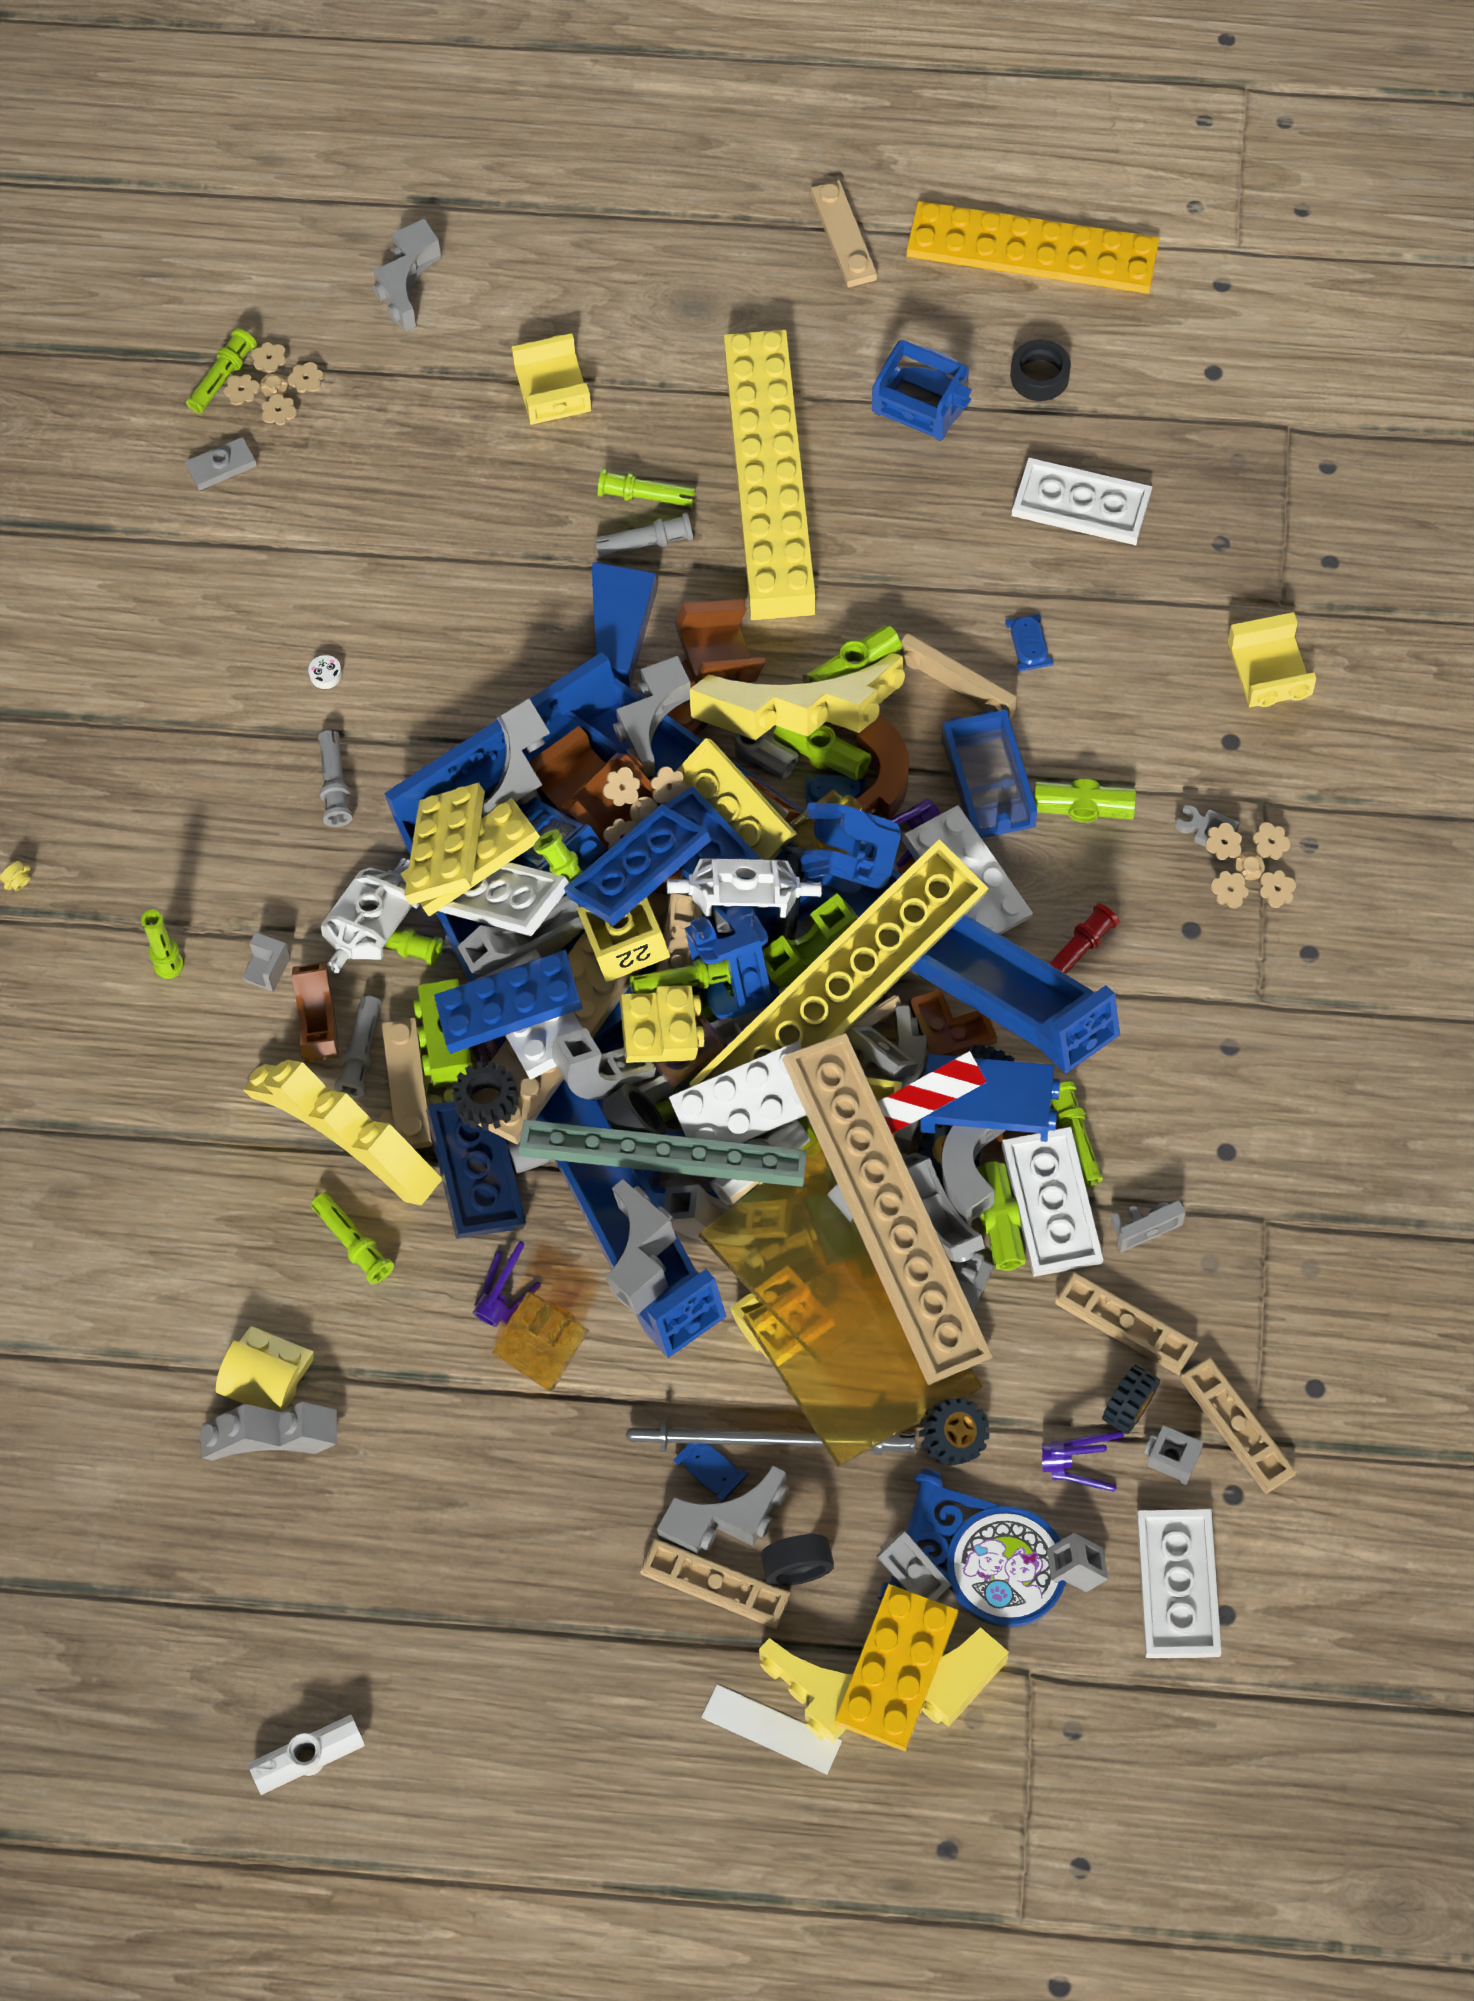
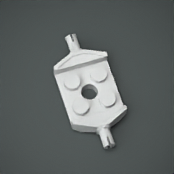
M402 858L394 871L388 870L386 872L371 867L359 871L321 924L322 936L336 950L333 957L326 964L331 972L334 970V973H339L346 960L350 958L375 960L383 958L384 945L410 908L414 907L417 909L419 903L410 905L404 896L406 882L400 873L409 868L410 860L407 859L406 861V858ZM370 904L378 906V908H376L373 911H364L361 909L363 906H368Z
M703 858L699 860L694 873L689 874V880L667 879V894L688 893L692 895V899L706 916H711L712 905L779 907L780 917L785 918L799 896L821 897V882L800 883L799 877L795 876L788 861ZM741 877H746V878H750V879L745 880V879H741Z

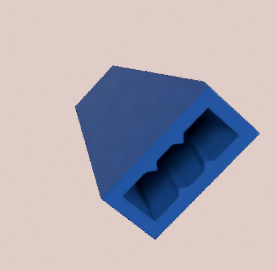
M593 562L591 569L596 655L602 652L610 661L614 677L630 688L657 593L656 573Z

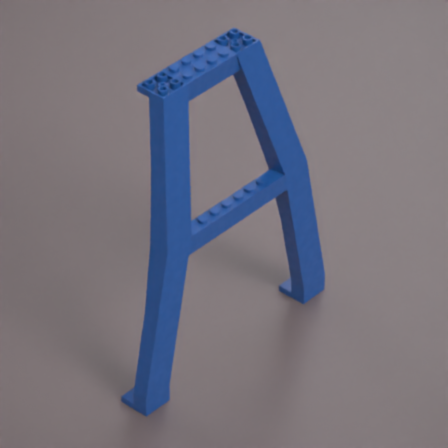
M601 652L530 698L550 733L543 737L544 745L530 753L526 749H523L522 752L529 762L580 726L587 734L591 749L600 759L607 763L616 753L626 754V750H628L626 742L620 743L614 730L613 724L617 723L616 709L640 701L642 697L614 677L609 659ZM666 715L659 723L652 738L651 751L654 756L655 775L647 777L650 781L657 777V773L662 767H670L673 772L676 771L703 740ZM498 720L478 731L469 739L452 748L446 754L429 765L424 766L421 770L384 793L409 856H411L419 800L479 782L485 791V801L496 788L502 776L506 759L504 734ZM732 761L744 776L753 777L802 812L796 824H789L797 835L787 846L810 850L836 851L847 855L845 850L823 844L815 838L813 832L815 820L809 818L806 811ZM781 851L774 860L784 861V853ZM893 869L885 887L876 889L862 885L861 889L856 893H846L821 885V897L801 896L798 920L802 921L808 917L814 910L837 893L852 907L856 915L860 917L902 874ZM752 906L754 913L768 936V941L762 948L774 940L778 907ZM439 911L435 912L467 982L469 983L481 978V975L471 973L457 946L480 925L486 927L495 926ZM964 915L910 968L913 972L1039 1048L1065 1074L1120 1036L1115 993L1107 985L1094 993L1088 987L967 915ZM714 916L708 919L718 939L734 935L733 931L729 933L718 932ZM657 963L642 968L638 975L655 972ZM697 986L692 987L693 995L700 991V988H697ZM631 987L627 989L625 994H632ZM620 1001L593 1037L601 1054L611 1052L624 1043ZM505 1035L494 1039L498 1049L507 1040ZM565 1079L535 1119V1121L612 1129L603 1111L604 1099L590 1100L575 1095ZM555 1160L611 1269H613L627 1246L630 1221L619 1209L612 1188L623 1179L632 1188L640 1187L649 1197L650 1203L656 1208L661 1206L641 1169ZM676 1232L677 1239L657 1256L666 1268L664 1275L669 1288L636 1316L646 1334L668 1358L727 1317L715 1278L707 1269L701 1273L697 1272Z

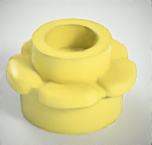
M20 861L11 864L0 876V880L5 884L4 888L6 890H21L31 879L28 875L31 868L24 866Z

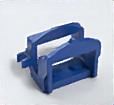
M900 340L887 358L883 369L872 387V411L876 415L885 416L941 441L952 423L961 415L971 401L969 395L972 389L965 386L968 381L969 369L940 351ZM904 355L937 370L921 367H899L897 365ZM945 373H948V374L953 375V376H955V377L952 379V378L948 377ZM902 380L941 396L938 407L936 408L929 402L914 399L906 393L897 390Z
M808 802L806 810H808V817L815 820L813 831L815 838L823 844L845 850L847 855L829 850L803 851L801 857V872L804 873L803 879L814 883L821 882L823 886L846 893H856L861 889L862 885L876 889L885 887L892 874L901 837L898 824L842 804Z
M731 906L727 910V921L734 935L724 939L716 937L713 926L709 920H706L705 916L689 921L690 926L685 927L692 963L700 958L706 964L727 961L734 997L730 996L723 982L709 984L707 989L700 988L714 1015L720 1019L729 1017L734 1019L766 1007L779 996L777 985L767 974L762 946L768 941L767 932L754 913L752 906Z

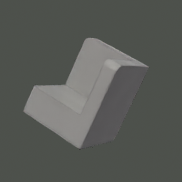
M255 932L249 943L253 957L243 975V979L246 983L274 992L290 960L287 945L282 941Z

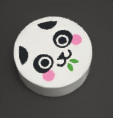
M318 656L309 665L310 680L318 688H332L342 678L340 663L332 656Z

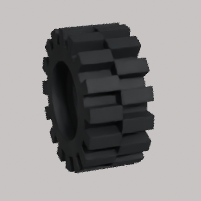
M477 1062L478 1069L473 1070L471 1065L465 1068L467 1075L460 1072L457 1075L458 1082L454 1081L453 1083L454 1092L452 1094L458 1117L461 1116L463 1123L467 1124L470 1122L471 1128L477 1129L478 1124H481L482 1130H489L488 1124L493 1123L494 1128L497 1129L501 1127L499 1122L501 1119L508 1123L511 1120L509 1113L515 1115L517 1111L516 1105L519 1104L515 1080L511 1072L508 1071L506 1073L505 1067L501 1064L496 1070L495 1062H488V1067H483V1062ZM484 1088H493L499 1092L498 1097L490 1103L479 1104L472 1100L473 1094Z

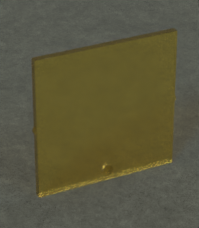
M817 1140L805 1149L807 1150L803 1187L762 1183L701 1231L698 1237L753 1293L756 1300L761 1302L820 1364L886 1309L891 1302L855 1222H849L828 1197V1193L837 1185V1181Z
M868 1252L745 1314L743 1317L745 1323L785 1383L787 1392L794 1397L837 1466L850 1461L920 1423L921 1418L927 1416L925 1414L926 1410L933 1407L934 1404L952 1398H966L983 1387L971 1368L931 1385L927 1384Z

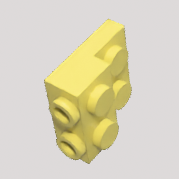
M659 986L656 993L621 994L620 1008L626 1063L693 1061L696 1059L698 1047L704 1046V1030L702 1026H696L695 1016H700L701 1003L700 996L693 995L692 986Z

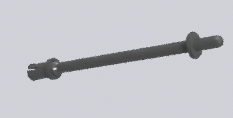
M661 1419V1428H630L626 1432V1438L631 1442L660 1443V1452L666 1451L668 1443L868 1448L871 1452H874V1455H882V1452H909L913 1454L915 1452V1430H882V1426H875V1430H871L868 1433L668 1428L666 1419Z

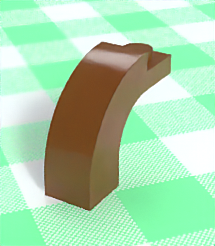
M880 714L873 723L857 734V748L871 754V764L878 773V779L871 788L848 807L878 816L880 813L886 819H889L899 810L906 796L909 757L906 745L899 732Z
M327 962L294 966L292 968V980L300 1024L299 1047L301 1058L305 1060V1063L339 1057L337 1026L329 973L326 966Z

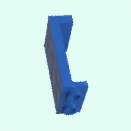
M928 1054L925 1076L958 1057ZM974 1058L987 1082L921 1118V1132L935 1133L936 1124L1039 1133L1041 1134L1040 1142H1048L1049 1130H1056L1057 1110L1051 1109L1052 1099L1059 1100L1060 1079L1054 1078V1065Z

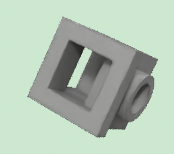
M1163 1425L1158 1436L1151 1435L1145 1448L1144 1454L1149 1456L1147 1467L1181 1481V1484L1187 1486L1201 1454L1204 1442ZM1167 1453H1172L1177 1457V1460H1173L1164 1455Z
M1073 1533L1047 1549L1052 1581L1057 1583L1064 1580L1088 1592L1108 1580L1103 1548L1078 1534Z

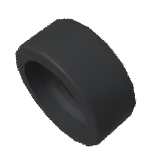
M1037 339L1024 343L1013 354L1010 372L1012 386L1021 396L1029 400L1046 401L1056 398L1068 386L1071 368L1069 355L1062 346L1050 340ZM1044 360L1054 364L1059 369V373L1050 380L1040 381L1026 376L1022 371V367L1030 361Z
M624 1084L603 1101V1111L612 1129L666 1135V1126L657 1108L645 1094L633 1085Z
M819 1534L788 1537L766 1546L761 1551L766 1581L774 1586H792L807 1583L829 1574L834 1569L829 1540L827 1537Z

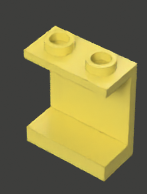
M572 333L512 346L514 368L530 425L591 411L590 393L587 383L583 382L575 354Z
M1294 612L1233 624L1230 627L1228 645L1249 708L1255 706L1268 707L1276 702L1289 699L1302 700L1313 694L1316 675L1315 672L1308 674L1306 672L1295 640L1298 623Z

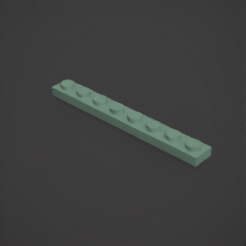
M524 1120L519 1144V1156L799 1187H803L807 1157V1150L531 1120Z

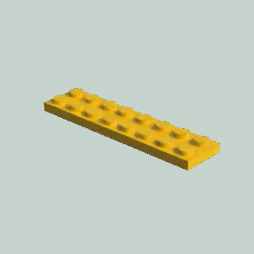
M918 201L907 247V257L1149 294L1160 237Z

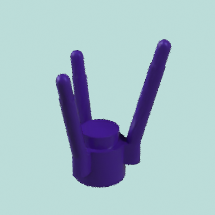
M925 799L907 811L887 820L894 821L897 824L907 821L913 830L939 816L940 811L930 799ZM909 850L896 863L898 868L906 864L912 857Z
M522 1241L518 1242L492 1290L491 1286L502 1258V1253L496 1252L481 1293L474 1304L473 1314L481 1321L493 1327H497L500 1321L507 1324L512 1315L541 1287L540 1282L534 1283L509 1308L506 1306L509 1300L500 1293L524 1248V1242Z
M1115 1431L1065 1441L1042 1443L1043 1472H1052V1480H1067L1114 1492L1117 1489L1114 1484L1065 1472V1468H1072V1455L1105 1452L1107 1450V1446L1104 1444H1088L1122 1438L1124 1433L1122 1431Z

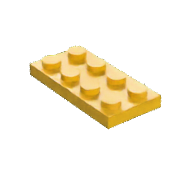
M888 1584L836 1716L835 1725L906 1752L958 1617L959 1610Z

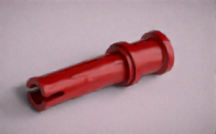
M1097 903L1093 907V913L1083 924L1078 923L1074 928L1072 939L1049 962V965L1067 974L1089 949L1099 947L1101 944L1100 939L1110 928H1116L1120 922L1116 914L1107 906Z

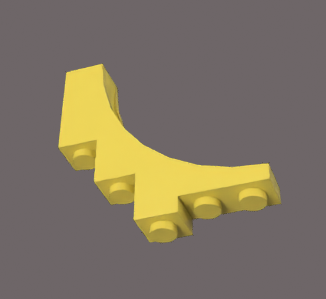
M891 653L877 663L855 673L806 684H752L732 681L709 674L690 688L691 717L757 740L774 725L808 737L826 721L860 733L878 718V704L882 703L884 699L903 685L905 678L903 656Z
M286 1060L277 1066L264 1064L256 1068L249 1076V1082L243 1090L252 1099L266 1102L282 1109L327 1136L364 1164L404 1202L422 1206L442 1181L437 1172L390 1124L373 1121L347 1093L329 1090L303 1062Z
M980 1627L962 1645L941 1658L922 1708L923 1712L935 1723L939 1724L942 1721L949 1727L1007 1663L1009 1651ZM769 1638L759 1648L760 1660H762L760 1666L772 1678L777 1679L780 1676L789 1684L788 1691L800 1703L805 1704L807 1701L810 1703L805 1709V1719L808 1721L806 1727L820 1740L826 1737L834 1743L846 1730L835 1725V1719L853 1674L820 1668L792 1655Z

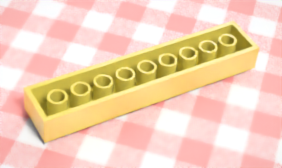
M786 330L724 334L725 365L751 620L815 615V589Z
M939 839L689 1083L690 1087L799 1041L802 1049L844 1034L986 895L989 888Z

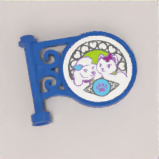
M921 1469L920 1474H916L914 1477V1482L920 1486L905 1532L916 1545L919 1542L928 1541L940 1547L942 1553L937 1558L929 1556V1554L934 1553V1547L931 1545L924 1546L922 1551L951 1584L949 1589L959 1604L973 1617L987 1624L999 1627L1027 1625L1046 1615L1058 1602L1066 1584L1064 1580L1057 1583L1051 1580L1047 1549L1061 1541L1055 1530L1041 1517L1025 1509L1000 1506L943 1488L940 1473L931 1469ZM946 1501L967 1506L980 1512L971 1516L963 1523V1514L960 1509L954 1505H947L941 1509L939 1519L941 1522H944L946 1515L951 1514L954 1517V1523L951 1526H943L935 1519L934 1509L939 1503ZM953 1536L950 1546H948L944 1537ZM945 1562H946V1571H944L943 1569L939 1568V1566L943 1565ZM893 1576L890 1582H883L881 1584L877 1597L881 1602L888 1584L903 1589Z

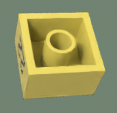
M647 897L614 926L583 907L577 908L606 983L670 958L663 935Z

